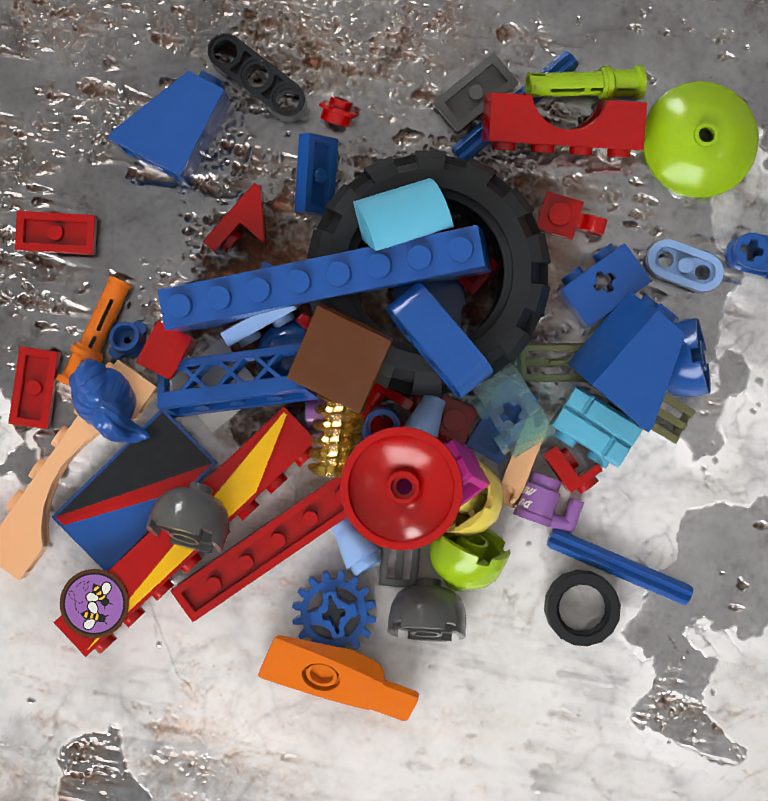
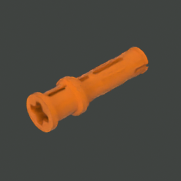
M109 275L108 282L92 312V316L79 343L75 341L74 345H71L69 350L72 354L63 373L58 374L55 380L69 386V378L82 360L91 358L99 363L103 362L104 354L101 353V350L132 285ZM110 299H112L113 303L107 313V316L101 326V329L97 331V327L105 312V309ZM93 336H95L96 339L94 341V344L92 348H89L88 346Z

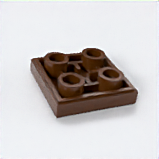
M320 303L316 307L287 379L360 414L365 408L395 338Z

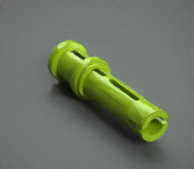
M606 65L597 71L527 72L525 77V93L532 95V98L591 95L597 96L602 100H611L617 96H632L634 100H643L647 89V75L643 65H634L632 69H613L611 65Z

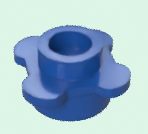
M136 321L134 324L131 322L115 323L109 334V342L112 346L109 349L110 356L115 360H121L126 356H134L137 359L144 347V335L148 331L147 326L141 321ZM127 338H131V342L129 344L125 343V340Z

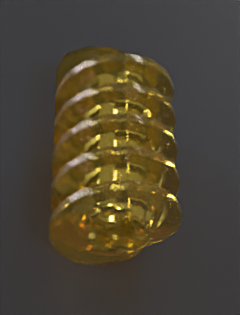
M316 393L318 398L327 401V403L317 404L314 408L316 413L325 416V418L313 420V427L323 432L311 435V442L321 447L309 450V456L319 462L309 464L308 469L319 476L341 478L347 458L362 440L360 429L364 425L362 414L366 410V405L364 410L358 414Z

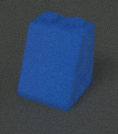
M187 71L115 128L108 139L120 151L189 186L231 102L226 89L221 86L223 82L205 71H201L199 76Z
M628 292L567 364L646 432H649L654 427L686 334L675 325L679 318L663 304H658L648 295L640 299Z

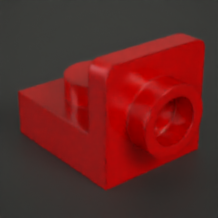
M552 444L540 453L558 480L562 482L563 487L570 493L576 489L580 494L587 491L599 481L596 475L603 471L598 463H592L577 474L574 469L579 464L566 447L560 450L557 445Z

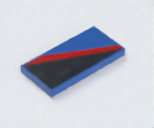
M161 410L142 427L149 434V439L137 443L127 442L52 516L56 523L104 571L108 572L149 532L146 529L149 515L156 500L164 492L176 487L189 488L191 482L198 483L218 464L174 417Z

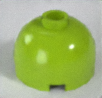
M490 529L475 536H455L445 532L441 537L433 541L429 548L431 564L436 573L444 580V584L447 587L460 592L485 588L495 582L504 569L511 552L510 549L507 551L503 550L506 542Z

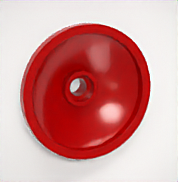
M391 427L366 437L350 453L341 474L340 496L346 516L363 537L387 549L412 550L432 543L441 537L452 525L462 503L463 478L454 455L437 437L417 428ZM405 478L411 482L412 490L409 493H403L399 490L398 482L400 479Z

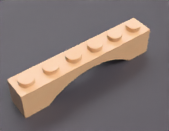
M117 360L115 364L108 362L105 365L106 368H113L121 372L133 389L136 397V407L131 419L132 421L139 419L156 396L157 384L124 360ZM75 409L73 413L77 415V418L69 428L63 426L51 442L55 449L48 459L40 458L30 471L28 477L32 481L23 492L19 489L6 505V509L10 512L2 524H0V567L18 580L30 574L50 545L49 520L51 504L60 479L77 454L100 435L98 430L84 421Z

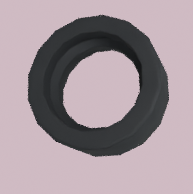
M574 570L562 574L551 584L545 595L544 612L548 624L560 639L572 645L588 647L603 642L614 632L620 620L621 604L616 590L605 578L592 571ZM577 585H588L595 588L602 595L605 603L604 616L600 623L594 628L585 631L574 630L567 626L559 612L562 596L571 587Z

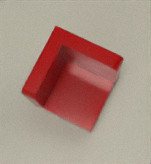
M157 320L136 363L171 380L185 354L191 357L198 343L192 337L180 331L165 330L164 323Z

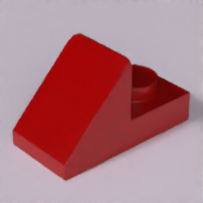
M255 182L202 241L217 255L222 250L228 253L237 245L243 236L239 233L243 227L267 246L263 191Z

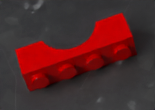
M485 93L481 141L493 142L492 150L516 151V143L531 144V152L554 153L555 146H569V154L593 155V148L607 149L608 157L630 158L631 150H644L648 102L599 101L595 110L585 122L577 127L566 130L551 125L539 114L532 95Z

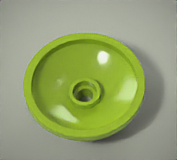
M705 81L685 83L666 92L649 111L646 117L643 156L653 176L670 191L690 198L714 197L736 186L750 171L758 151L759 135L757 123L745 101L729 88ZM701 129H706L711 133L712 138L710 142H703L700 139L699 131Z

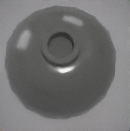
M191 482L189 488H173L164 492L156 500L149 515L146 529L157 537L160 536L161 530L169 533L171 537L170 543L205 553H212L215 547L221 553L228 534V511L219 499L212 496V488L201 483Z
M419 578L418 585L405 587L394 598L388 616L387 633L398 637V629L408 631V639L419 641H451L452 633H457L459 640L464 639L466 636V611L464 604L453 590L441 587L440 579Z

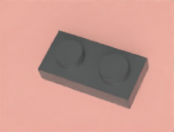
M493 52L433 101V105L458 134L483 114L485 93H508L519 82Z

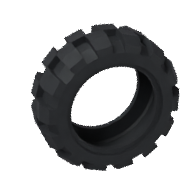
M416 150L415 155L396 159L389 156L365 167L364 172L348 185L343 184L325 206L326 210L317 228L313 230L307 259L362 248L364 241L362 240L353 201L431 178L440 188L449 210L462 215L474 225H478L486 233L495 259L503 265L498 271L497 293L489 314L482 324L472 334L467 336L493 369V373L484 381L493 378L500 370L514 362L532 340L531 336L540 318L544 317L551 288L548 286V264L551 263L545 233L540 232L532 215L534 209L517 187L512 189L495 175L497 170L471 157L467 161L447 156L446 151ZM357 293L310 302L313 314L317 305L323 303L388 335L370 319ZM397 339L394 340L376 380L377 384L387 389L411 395H442L452 393L450 388L412 344Z

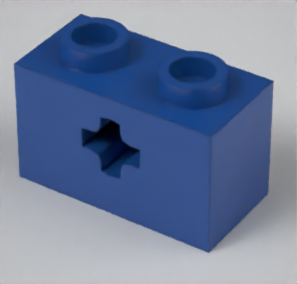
M610 243L592 256L596 264L585 272L579 266L561 279L565 286L557 291V293L584 329L589 328L611 312L628 292L635 294L652 282V279L625 243L616 249ZM596 274L600 278L607 275L611 280L606 285L608 292L605 289L595 290L593 285L598 281L595 276Z

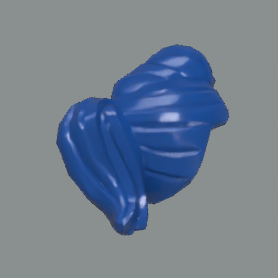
M91 358L81 362L69 378L72 402L77 414L110 441L137 443L149 439L150 436L147 431L131 419L136 407V397L125 376L113 368H106L104 363H99Z

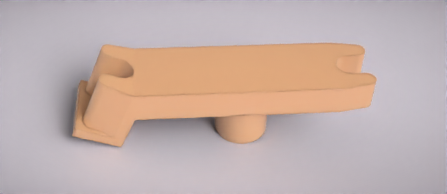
M532 413L529 414L521 428L500 481L504 494L503 504L511 508H515L516 502L523 492L547 432L548 420L542 419L541 424L535 427L533 425L535 415Z

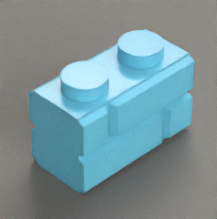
M574 385L549 424L556 429L553 435L556 439L571 448L575 446L576 442L590 450L586 457L605 469L609 463L616 467L622 464L643 430L632 419L578 385Z

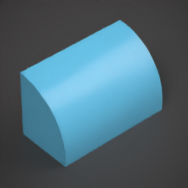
M431 178L353 201L362 240L375 251L454 227L446 200L436 182Z

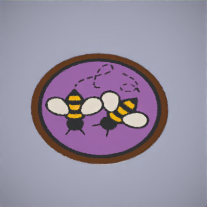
M88 569L77 573L68 580L61 592L60 611L62 618L72 631L83 637L101 638L112 634L122 625L128 613L129 599L124 585L116 576L104 570Z

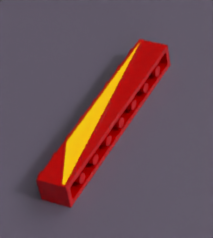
M284 406L202 484L212 488V496L223 503L228 511L229 523L237 515L243 521L259 506L255 498L265 489L272 494L288 479L283 473L294 462L301 467L317 452L312 447L317 439ZM162 530L159 537L149 532L108 571L122 582L127 591L129 608L123 623L128 628L146 612L141 607L145 601L151 596L158 601L174 586L169 579L181 569L187 574L203 559L198 554L199 551L170 543L171 537L169 533ZM62 615L53 622L85 657L94 649L101 654L117 639L113 633L101 638H87L78 635L67 626Z

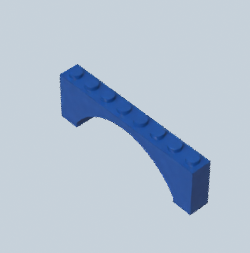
M478 225L426 235L378 251L371 247L159 289L157 291L165 330L195 332L225 326L244 318L305 303L373 290L412 285L417 282L457 280L492 273L493 268L486 233Z

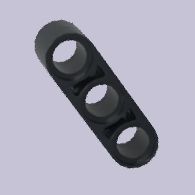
M221 33L211 39L207 53L213 67L219 74L277 119L285 123L297 122L304 116L307 110V102L302 88L236 36L230 33ZM227 46L235 48L237 55L232 62L222 63L217 60L219 50ZM262 70L268 74V80L263 86L253 87L247 83L248 77L253 71ZM293 94L299 98L297 108L292 111L281 110L278 107V102L283 95Z

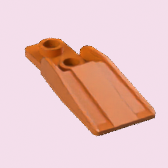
M282 635L274 637L258 673V676L262 679L365 710L371 709L401 721L409 719L419 699L417 691L384 680L385 675L381 665L367 656L351 649Z

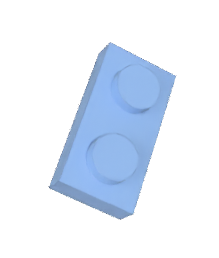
M300 305L245 318L225 329L220 334L228 347L238 342L241 348L262 337L259 330L270 323L274 327H281L296 318L292 311L296 310Z

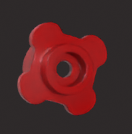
M331 96L330 101L323 100L319 104L323 108L320 118L339 126L350 127L352 119L359 115V111L352 109L353 102L337 96Z

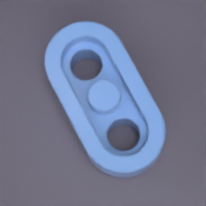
M664 239L653 244L647 251L645 258L648 271L656 278L699 293L715 289L721 283L724 275L723 265L715 255L671 239ZM661 253H666L670 256L671 264L669 267H663L659 264L658 258ZM698 266H702L707 270L705 280H699L695 276V270Z

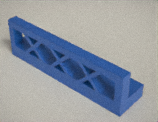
M301 343L183 359L177 371H184L190 378L180 390L170 391L169 379L157 374V408L174 418L319 399V394L287 379V376H281L274 370L285 357L297 355ZM265 359H271L268 363L264 361ZM258 361L264 368L254 380L244 381L237 375L248 362ZM228 364H234L231 368L227 366ZM221 366L227 373L217 385L208 386L201 380L211 367ZM270 374L275 376L274 378H268ZM197 384L201 386L199 388H194Z

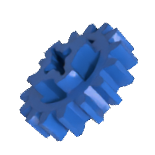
M341 569L337 574V578H331L328 570L323 571V580L320 582L313 576L309 577L310 590L300 587L297 592L304 600L293 602L292 605L293 609L301 611V615L294 617L292 620L293 625L303 624L304 628L300 631L298 637L303 639L310 636L312 638L311 642L346 648V644L350 643L354 648L358 649L360 647L358 636L362 635L369 638L371 635V631L365 626L366 623H376V616L368 613V610L376 606L375 600L365 599V596L370 591L369 586L359 589L356 586L359 577L355 575L350 581L344 580V570ZM337 587L348 590L356 599L347 600L338 594ZM322 590L323 600L321 604L308 610L313 596ZM330 595L337 609L345 610V612L340 614L339 629L331 615H324L329 609ZM361 615L357 626L349 634H346L345 626L350 618ZM313 626H323L331 632L332 637L320 634Z

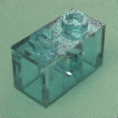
M515 364L473 389L477 398L473 399L471 403L482 421L488 418L492 421L497 432L491 436L503 455L511 452L515 458L556 433ZM508 403L511 408L519 406L521 409L517 416L519 423L514 425L510 420L505 422L501 420L500 416L504 413V404Z

